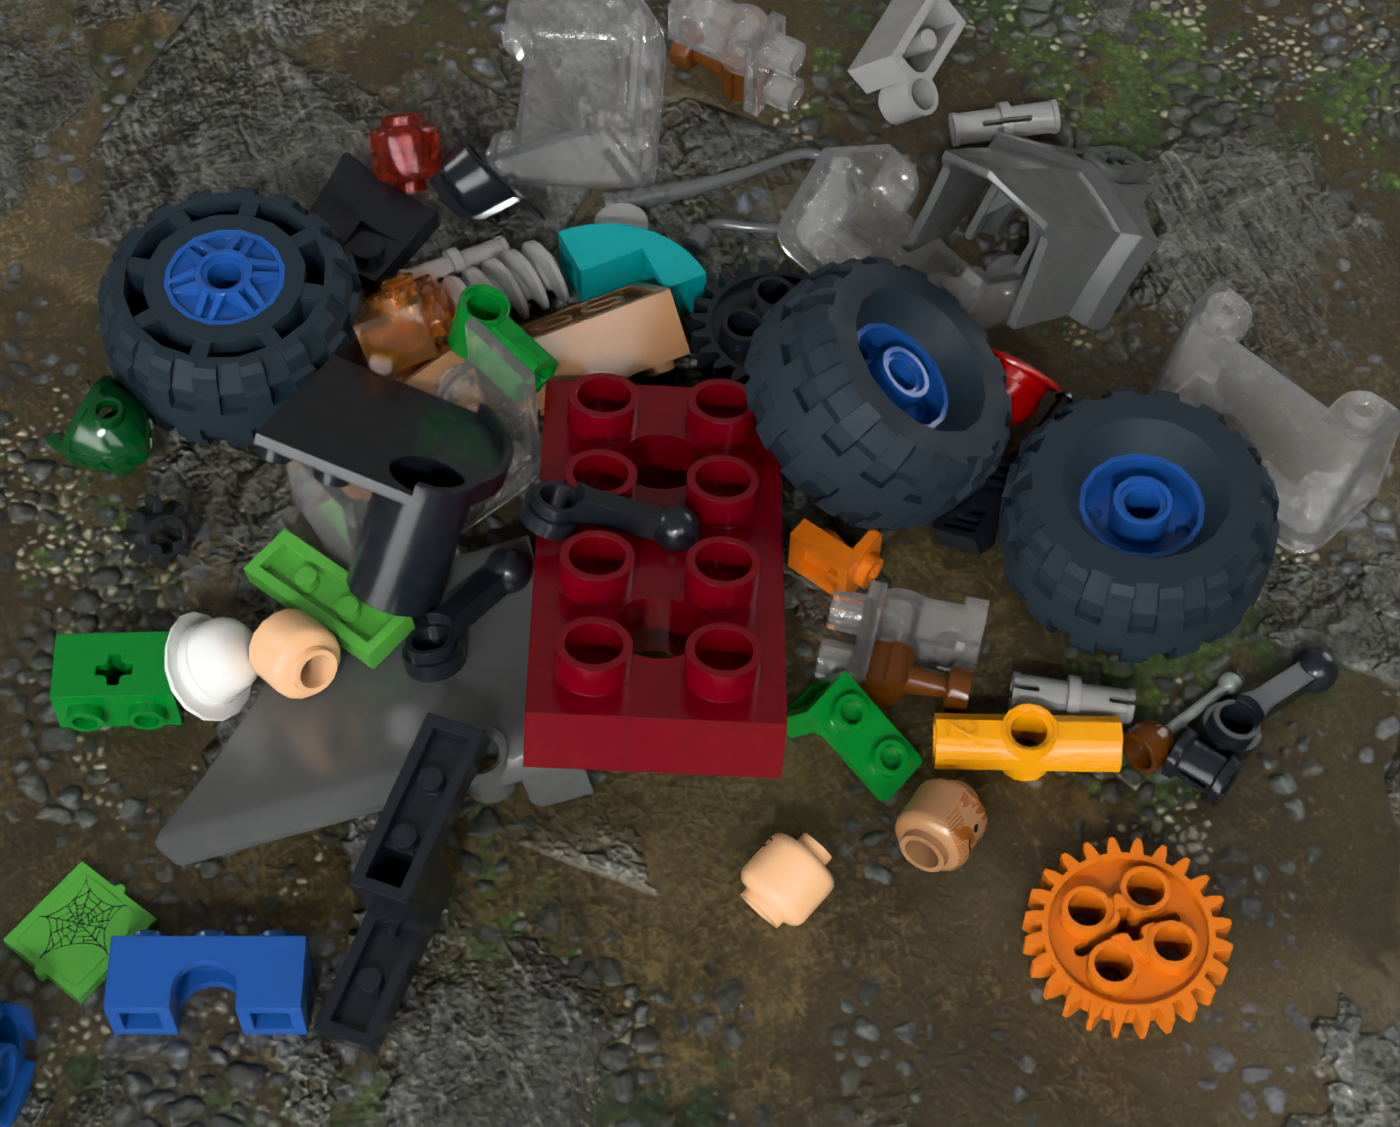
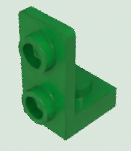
M846 670L812 680L787 707L786 734L791 739L810 733H815L817 736L821 735L879 801L891 799L922 764V757Z

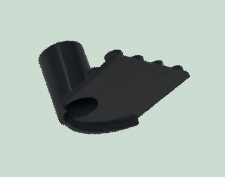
M335 355L256 433L253 443L257 445L256 453L262 459L275 464H287L295 460L314 468V477L325 485L345 487L352 483L372 491L346 582L350 592L361 602L378 611L403 617L424 616L439 607L470 505L492 497L502 488L506 481L514 452L512 438L508 429L488 405L480 402L478 411L475 412Z

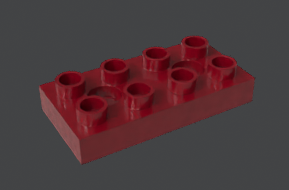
M612 373L588 374L576 381L548 380L546 382L540 482L546 480L559 481L569 485L576 491L580 481L594 489L663 508L674 504L684 505L697 515L701 525V532L697 543L684 552L666 551L660 548L653 540L586 522L581 524L578 532L567 540H549L536 535L524 716L523 767L781 778L787 732L780 464L770 450H765L756 432L755 427L758 423L754 412L748 409L744 384L730 379H710L700 382L694 387L634 385L630 380ZM642 651H661L673 654L676 657L649 658L636 653Z

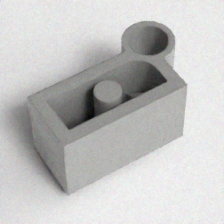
M892 0L849 67L848 73L866 94L881 89L878 104L882 115L889 123L899 125L930 115L936 110L938 105V91L932 79L966 25V21L948 0Z

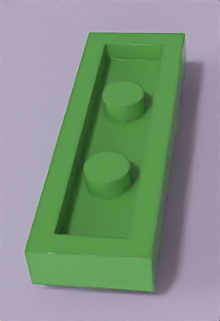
M286 528L243 568L250 583L284 607L301 609L314 617L335 635L342 648L372 669H375L416 628L412 617L384 613L361 602L350 592L346 582L347 570Z

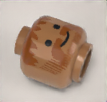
M930 779L916 788L897 816L895 833L900 844L901 853L912 865L927 872L950 871L958 869L968 860L985 834L988 818L976 792L969 785L958 780Z

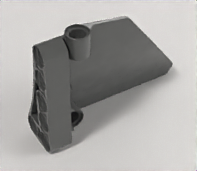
M530 535L469 551L466 547L457 546L439 607L484 569L488 556L498 548L511 546L522 550L531 561L532 576L526 587L516 593L504 596L463 632L461 639L466 661L462 669L452 677L438 682H421L411 678L405 670L402 657L405 638L375 669H372L340 646L341 661L332 682L322 691L304 699L287 698L266 683L219 756L159 832L155 844L160 853L174 864L185 866L382 811L428 712L486 731L490 743L482 761L494 758L497 759V762L486 770L476 772L468 790V794L476 801L486 804L502 801L508 798L515 790L519 781L523 782L531 803L539 805L540 808L595 793L590 770L523 767L524 716L535 550ZM426 615L412 617L416 628L428 624ZM439 647L429 648V649H426V650H424V651L434 650V649H437V648H439Z

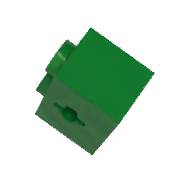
M170 631L56 634L50 700L60 727L72 728L82 732H92L102 727L133 726L141 730H156L164 725H183L184 708L171 692L164 670V650Z

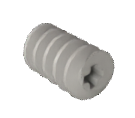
M535 240L524 242L521 247V253L516 249L504 251L501 256V262L496 258L485 259L482 263L481 271L475 266L465 268L462 272V280L455 275H449L442 281L444 307L451 324L461 292L466 287L475 284L489 285L503 292L510 302L511 309L513 308L523 320L530 317L529 300H533L542 311L549 309L547 293L549 291H553L563 303L569 300L567 284L555 258Z

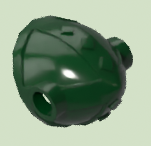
M103 375L87 393L63 439L52 433L46 438V442L75 467L99 472H111V474L117 476H127L134 472L138 466L145 463L150 456L151 449L154 447V436H152L151 430L153 429V421L151 417H148L142 403L135 399L118 380L110 375ZM105 407L112 408V411L102 418L98 417L100 409Z

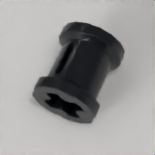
M1187 729L1166 759L1161 774L1168 778L1175 776L1206 794V802L1216 807L1224 799L1237 779L1244 760L1236 755L1232 758L1226 757L1200 741L1199 733L1192 729Z

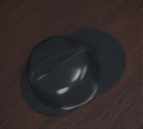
M454 127L453 129L458 135L459 140L440 161L439 166L430 177L431 185L449 209L460 218L470 221H486L521 203L534 215L545 221L544 215L511 184L490 168L463 134Z

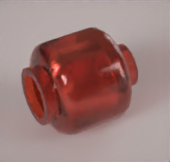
M402 113L380 117L381 125L372 129L369 134L374 175L383 183L393 184L395 188L404 194L427 190L426 180L431 179L436 174L437 167L442 160L438 127L430 121H424L423 113Z

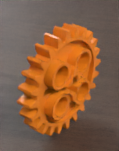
M1110 837L1105 854L1099 855L1096 849L1089 842L1083 844L1080 863L1069 854L1063 853L1058 866L1059 873L1046 868L1043 871L1040 883L1042 889L1032 888L1028 907L1032 910L1025 912L1022 930L1030 933L1025 936L1022 948L1023 954L1037 956L1032 960L1029 975L1031 978L1050 977L1045 984L1043 997L1045 1000L1063 994L1066 997L1062 1016L1065 1018L1073 1015L1080 1008L1088 1012L1086 1030L1091 1031L1102 1018L1109 1020L1112 1038L1119 1037L1124 1023H1132L1139 1039H1145L1150 1021L1155 1020L1160 1029L1169 1034L1172 1032L1175 1023V1013L1191 1023L1194 1021L1198 1010L1196 1002L1210 1006L1216 993L1213 985L1223 984L1228 970L1223 963L1229 961L1233 950V944L1223 940L1228 937L1232 925L1231 919L1216 917L1220 913L1224 899L1222 896H1203L1210 878L1206 874L1190 880L1186 876L1190 859L1187 857L1181 859L1173 866L1165 863L1167 846L1161 845L1153 856L1150 857L1144 855L1141 839L1135 838L1130 853L1121 852L1115 838ZM1144 894L1152 898L1156 904L1150 906L1140 905L1134 902L1129 895ZM1076 913L1088 914L1095 918L1098 924L1092 926L1081 925L1074 921L1071 915ZM1171 917L1176 918V919L1178 920V921H1174V920L1163 921V920L1168 919V918H1171ZM1164 947L1174 949L1183 957V960H1166L1157 953L1156 949ZM1075 952H1079V953H1088V952H1091L1090 954H1087V955H1085V956H1078V955L1075 954ZM1106 967L1113 968L1119 971L1125 979L1117 982L1108 981L1101 977L1096 970Z

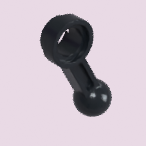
M542 481L527 491L519 511L522 523L531 532L540 537L557 541L567 540L575 535L580 525L586 522L653 540L660 548L666 551L684 552L697 543L701 532V525L697 515L684 505L674 504L663 508L594 489L580 481L576 491L569 485L559 481Z
M505 546L493 551L488 556L484 569L443 605L426 614L428 624L419 626L409 633L402 648V657L405 670L411 678L421 682H438L452 677L462 669L466 661L461 639L463 632L504 596L522 590L529 583L532 576V564L529 557L522 550L516 547ZM439 647V648L434 649V650L424 651V650L429 649V648Z
M1320 646L1302 648L1294 655L1288 669L1260 687L1240 693L1236 700H1223L1209 706L1197 725L1199 740L1228 758L1236 755L1243 760L1247 759L1260 742V724L1263 720L1306 692L1320 693L1333 686L1339 672L1336 658L1329 650ZM1220 719L1234 721L1243 729L1244 734H1236L1229 731Z

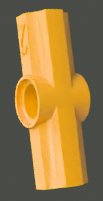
M1030 703L1017 705L1010 709L1007 714L934 713L932 742L934 769L1002 770L1012 779L1024 782L1036 780L1045 775L1047 771L1120 772L1123 731L1119 716L1052 715L1040 705ZM1029 739L1037 743L1038 746H1023L1015 740Z

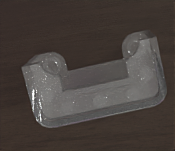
M644 0L508 1L505 25L501 30L502 41L507 52L511 56H515L524 67L516 135L510 130L496 132L492 136L490 146L486 152L488 166L511 185L613 190L635 189V187L652 185L655 181L666 44L661 26Z
M890 144L824 147L783 213L778 225L780 245L791 259L811 274L817 268L832 261L840 264L851 258L859 260L867 256L888 258L893 261V265L898 267L903 264L909 265L926 274L927 280L937 287H945L960 301L959 306L973 321L977 320L985 333L1009 318L1026 277L1024 275L1019 276L1013 272L1021 255L1007 254L998 257L984 272L978 266L971 267L939 239L910 253L906 252L901 247L916 222L907 213V210L919 190V177L913 164Z
M1217 281L1195 303L1148 395H1154L1156 389L1178 393L1182 402L1197 408L1204 403L1223 414L1224 420L1227 422L1226 427L1233 433L1237 430L1243 431L1261 455V465L1268 469L1270 479H1274L1279 497L1277 519L1278 523H1281L1277 543L1292 552H1315L1323 547L1377 495L1400 431V410L1382 397L1362 390L1347 392L1329 407L1322 404L1239 343L1250 329L1252 320L1250 305L1242 296L1221 281Z

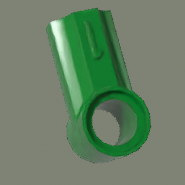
M475 284L466 287L461 292L447 337L451 350L462 359L485 363L519 396L522 395L525 399L538 393L554 375L558 361L509 317L511 306L503 292L485 284Z

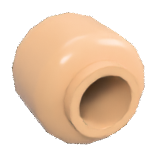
M287 608L270 615L261 622L253 633L249 645V661L256 674L277 692L287 698L304 699L322 691L332 682L341 661V649L335 635L314 617L301 609Z
M775 833L743 867L741 880L746 888L740 895L754 911L775 928H778L783 922L791 926H799L806 921L834 887L833 876L826 868V864L832 859V856L807 833H803L798 840L784 833Z

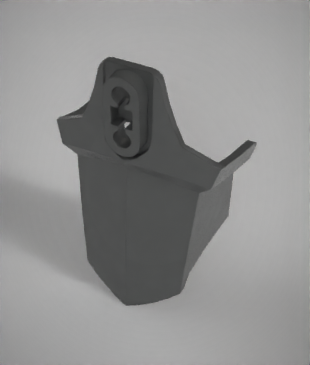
M1002 132L995 136L987 148L945 150L941 157L943 164L941 172L901 248L910 253L954 232L990 181L992 184L963 236L969 240H973L980 232L1001 236L1013 212L1018 208L1028 216L1029 243L1013 270L1017 275H1024L1026 277L1006 324L1012 329H1018L1069 316L1094 331L1103 329L1110 321L1130 284L1159 245V241L1142 211L1144 202L1151 197L1155 189L1153 184L1148 183L1142 178L1148 167L1147 163L1135 153L1116 145L1088 147L1085 150L1045 144Z

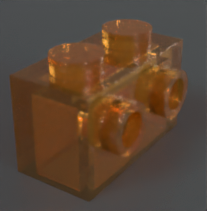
M411 272L397 275L380 285L382 291L367 296L364 308L357 317L353 329L372 371L386 376L440 356L447 334H449L450 320L454 318L455 313L446 289L443 286L436 288L430 273L415 279Z

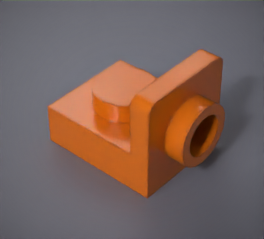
M804 518L790 533L788 567L845 603L859 586L863 589L868 588L879 575L884 563L883 558L880 557L883 534L876 529L869 530L852 549L835 532L829 529H821Z

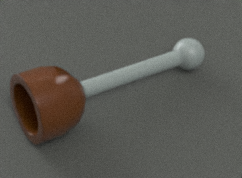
M1233 672L1222 674L1218 679V686L1165 726L1153 720H1146L1135 724L1123 733L1122 752L1125 758L1136 770L1143 774L1150 775L1156 772L1165 764L1166 759L1175 746L1173 734L1223 696H1234L1239 693L1242 687L1240 677Z

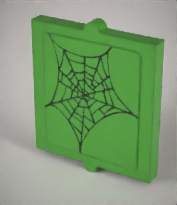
M81 861L3 941L7 947L34 967L38 980L44 981L48 978L81 1005L107 978L111 936H131L139 930H154L159 923L153 915L127 896L124 885H112Z

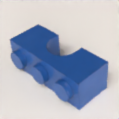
M139 930L131 936H111L103 1009L114 1034H179L181 1012L186 1001L202 989L222 987L236 994L235 1010L243 1034H308L313 960L307 937L296 936L294 933L285 930H268L261 933L260 936H232L220 930H204L198 932L195 936H168L156 930Z

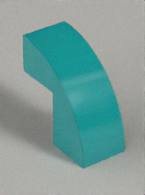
M615 223L587 224L558 231L560 267L580 302L630 283L641 281L669 288L680 318L693 313L695 298H702L706 272L702 266L683 247L656 232Z

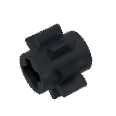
M146 494L145 506H141L136 510L125 507L123 511L129 518L126 523V529L118 532L117 538L135 545L130 551L128 558L141 565L146 562L151 554L153 565L162 570H167L168 558L178 554L188 557L190 553L185 547L187 534L196 531V526L179 519L185 506L172 499L163 508L159 497ZM159 522L164 524V530L158 531ZM156 532L154 542L149 540V533Z

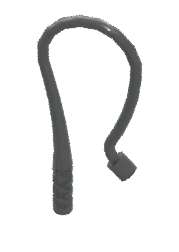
M806 147L789 150L759 162L714 175L683 181L664 182V184H652L651 186L646 185L635 187V189L619 190V192L613 191V193H601L602 208L621 202L633 204L640 209L658 206L659 204L663 205L667 202L672 203L716 190L761 174L790 161L806 158L825 161L837 167L847 177L851 187L849 201L842 210L828 218L793 223H762L718 218L704 224H696L683 243L691 253L701 254L713 239L712 232L716 230L756 234H799L831 229L847 220L860 203L862 185L856 170L844 158L827 150Z

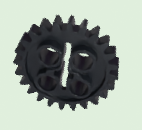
M760 260L758 272L752 273L744 264H739L736 278L722 271L719 273L717 285L706 283L702 298H695L688 329V336L691 337L690 353L698 355L697 370H712L710 379H730L745 385L750 376L745 373L744 365L754 331L764 322L762 317L786 293L811 274V267L806 265L799 274L791 273L788 261H783L779 271H771L766 261Z

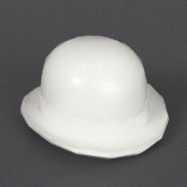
M190 612L179 616L170 628L165 645L164 670L171 692L185 710L202 720L224 721L237 715L245 706L250 697L252 683L258 677L249 661V645L253 632L248 626L234 618L224 616L211 618L209 615L197 612Z

